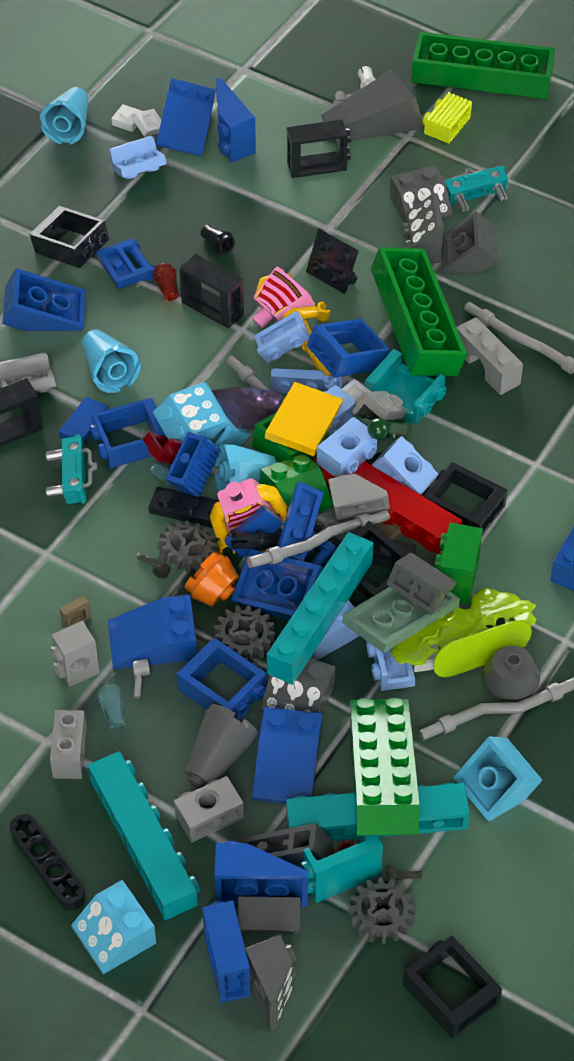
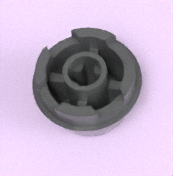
M506 646L499 649L486 663L483 670V679L488 692L495 699L500 701L503 698L519 702L532 696L539 685L540 673L533 657L527 650L518 646Z

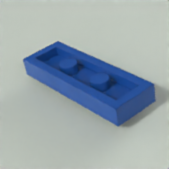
M300 481L295 485L277 546L282 548L311 538L324 492ZM306 552L287 558L304 562Z

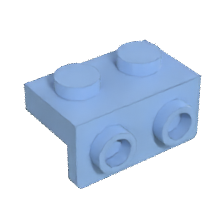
M152 136L109 149L114 172L125 179L134 178L143 171H156L160 168L159 166L167 164L165 155L156 149Z
M295 311L254 335V338L259 347L257 348L258 354L267 363L279 359L288 351L303 345L304 342L309 340L310 334L301 314Z
M366 641L368 657H373L375 662L372 664L374 681L379 680L381 691L415 686L412 665L408 663L399 664L390 653L393 648L383 653Z

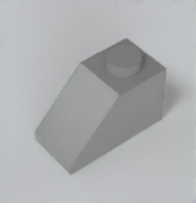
M342 474L328 479L337 520L390 509L387 491L356 474Z

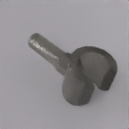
M142 553L137 555V559L154 567L152 572L156 577L161 579L167 578L171 570L166 564L167 558L159 557L157 560Z
M385 866L380 877H382L384 884H388L391 879H394V886H396V880L421 879L422 872L397 871L393 866Z

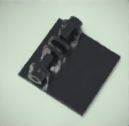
M319 228L306 272L341 293L346 294L348 285H354L357 281L353 268L359 250Z

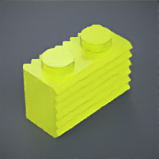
M450 92L443 99L439 98L435 103L433 111L427 112L424 116V134L450 144L455 135L468 122V119L470 120L471 100L468 101L466 98L463 99Z

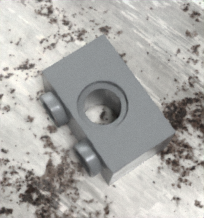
M83 621L52 634L53 647L50 648V651L56 662L53 664V669L58 679L63 678L68 687H71L100 674L96 641Z
M55 710L50 754L52 775L55 779H82L87 734L84 710Z
M227 776L219 780H211L204 787L193 792H185L178 799L174 800L175 816L191 843L244 819V803ZM208 805H209V806H213L212 808H209V809L202 808V807L208 806Z

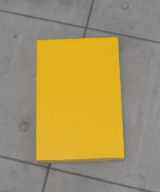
M294 382L266 430L265 439L315 456L317 446L322 443L342 407L343 399Z

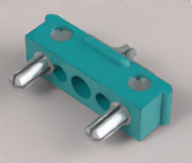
M504 166L477 171L468 168L464 170L465 174L445 180L450 205L458 203L462 212L469 209L467 200L497 193L501 202L508 199L505 190L507 189L509 179L505 173Z
M77 434L75 437L63 438L62 449L46 452L48 461L62 459V485L47 487L46 494L48 497L63 494L67 504L78 502L84 504L87 501L86 488L92 484V472L97 470V463L92 462L91 451L85 447L80 434ZM86 452L88 453V464L92 466L88 471V483H86Z

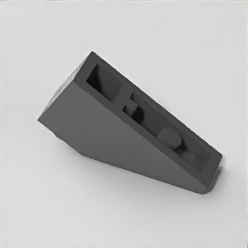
M317 823L237 839L239 843L250 844L300 867V862H303V850L306 848L310 849L316 860L332 855L333 840Z

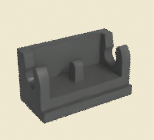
M409 553L395 562L386 585L430 614H433L435 610L446 603L448 598L445 595L454 588L456 581L413 553Z
M238 897V923L241 933L245 931L294 932V934H300V897Z

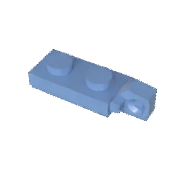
M271 369L272 392L288 393L294 382L322 392L328 391L335 385L342 389V377L334 378L333 376L323 375V371Z

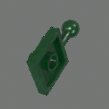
M371 414L355 417L367 426L368 434L377 440L384 437L398 439L401 436L407 435L411 431L413 421L406 419L383 420L377 415Z

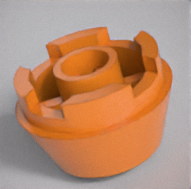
M218 552L212 553L200 565L201 568L195 573L194 577L188 579L184 588L191 593L190 598L213 607L221 599L225 601L235 590L232 586L236 583L239 576L228 556L223 557Z

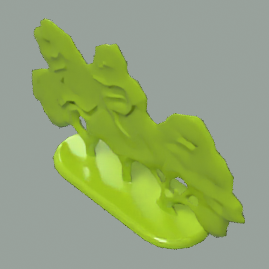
M482 588L472 597V604L469 609L456 608L394 646L390 653L399 664L408 663L417 666L425 664L429 656L436 653L433 662L434 672L444 678L455 676L486 665L490 658L503 647L518 646L524 648L532 634L531 626L537 620L532 613L537 605L529 600H520L516 594ZM498 618H504L505 624L496 626V621ZM486 625H492L493 628H487ZM432 644H437L441 649L433 648Z

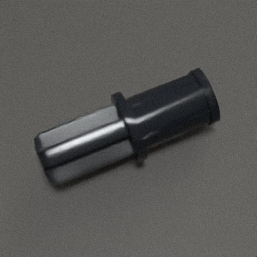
M256 530L255 533L233 531L231 538H236V540H231V547L233 549H254L256 551L266 550L278 545L281 534L262 533L261 530Z

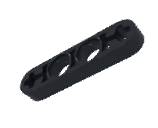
M20 814L14 817L10 823L13 841L57 902L67 910L80 908L85 902V890L79 878L31 815ZM19 827L29 828L31 836L29 840L24 831H19ZM38 845L48 848L47 852L42 856H34L31 853L32 849ZM53 867H60L64 870L63 874L58 878L49 877L47 872ZM66 883L72 893H76L77 897L66 896L64 887Z

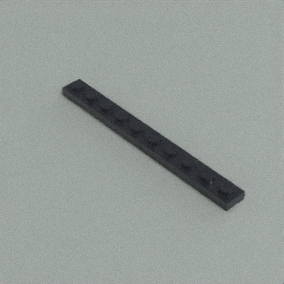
M156 487L148 508L150 514L181 521L187 520L189 523H199L202 526L213 528L210 513L214 504L219 500L201 496L196 497L183 492ZM315 523L313 531L319 533L329 526ZM281 527L273 534H281ZM347 533L334 536L327 541L337 548ZM369 537L367 540L373 542L372 565L393 569L398 559L372 537ZM394 541L408 554L413 553L415 555L416 545ZM316 548L314 551L320 552L321 550Z

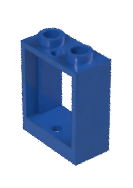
M362 318L315 325L306 345L334 378L374 371L390 351ZM353 343L360 352L348 354L341 344Z
M152 397L92 414L93 425L90 426V432L93 440L99 441L98 451L102 460H107L110 469L152 456L148 453V447L142 439L111 448L105 433L146 422L150 432L166 436L153 413L157 407Z
M213 638L177 673V686L180 692L204 709H208L211 704L220 705L235 712L234 717L236 719H241L256 700L259 701L263 698L267 687L266 673L216 638ZM220 662L249 681L229 702L201 683Z
M218 901L211 903L209 906L202 907L204 938L220 1003L251 997L250 967L233 901Z

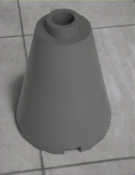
M211 704L204 714L185 773L189 776L187 781L197 788H202L209 781L219 779L256 741L259 735L256 728L245 719L240 722L234 717L236 713L230 709Z

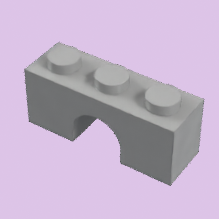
M477 317L456 327L467 353L465 360L470 364L480 359L485 369V380L499 395L521 385L523 363Z

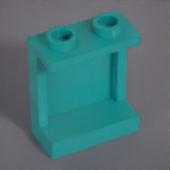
M395 349L387 355L365 380V387L372 392L387 391L389 394L398 396L403 401L402 406L408 410L403 418L413 420L412 422L415 424L423 416L426 417L430 413L433 404L437 400L440 401L446 393L444 375L440 374L435 380L427 376L410 375L408 367L402 364V353Z
M358 835L356 845L321 860H316L309 848L303 850V862H300V868L308 871V894H311L315 903L365 883L366 880H372L381 876L383 844L377 835Z

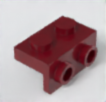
M148 432L142 439L148 447V453L159 462L171 465L183 442L172 438L168 440L167 436Z

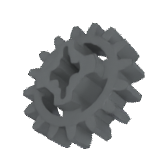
M187 520L184 525L175 521L174 527L168 524L165 531H161L157 549L161 550L160 558L167 557V565L174 563L176 564L175 570L184 567L185 571L189 573L191 568L198 571L201 568L200 565L212 553H216L218 543L214 542L215 535H208V528L199 529V523L191 526Z
M247 605L245 610H241L239 606H236V612L233 613L228 609L225 610L226 618L219 616L218 625H214V638L242 657H248L250 662H253L254 655L256 654L263 658L264 650L269 651L271 649V642H275L274 622H270V615L265 614L261 616V609L258 608L253 612L250 605Z
M382 877L378 878V884H373L372 881L366 880V889L358 886L356 888V895H351L349 917H352L351 926L352 928L359 927L360 937L366 933L370 934L369 942H373L376 937H380L382 944H386L387 937L390 936L396 942L398 941V933L407 935L408 927L414 924L416 904H412L413 895L412 893L405 894L406 886L404 884L396 888L394 886V879H391L388 884H384ZM399 904L403 911L402 915L399 914V909H397ZM363 905L365 906V911L367 912V915L365 917L362 913Z

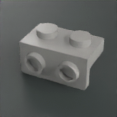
M40 353L0 362L1 388L28 378L35 391L39 393L48 391L51 387H56L47 354Z
M387 391L362 393L354 403L356 406L352 413L355 416L375 413L383 420L403 418L408 410L402 406L403 401L398 396L389 394Z

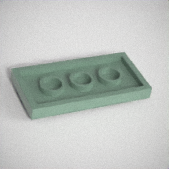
M389 587L344 613L342 623L385 653L458 608L460 598L448 592L445 595L448 598L446 603L435 610L433 614H430Z

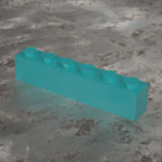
M350 532L347 533L267 653V674L291 685L295 683L373 561V542Z
M118 751L88 764L89 780L163 919L168 920L198 906L197 893L200 892L199 885L193 875L188 876L185 870L187 865L180 851L176 853L173 849L174 841L167 828L162 829L159 823L161 818L156 806H150L146 800L148 799V794L142 782L137 783L134 776H136L131 761H125L121 752Z
M447 782L436 786L418 785L420 804L419 834L468 829L470 813L464 783L455 784ZM354 792L348 794L327 793L323 796L315 797L297 796L292 799H286L288 829L317 823L333 841L357 839ZM377 835V836H378V837H388V836H399V835Z

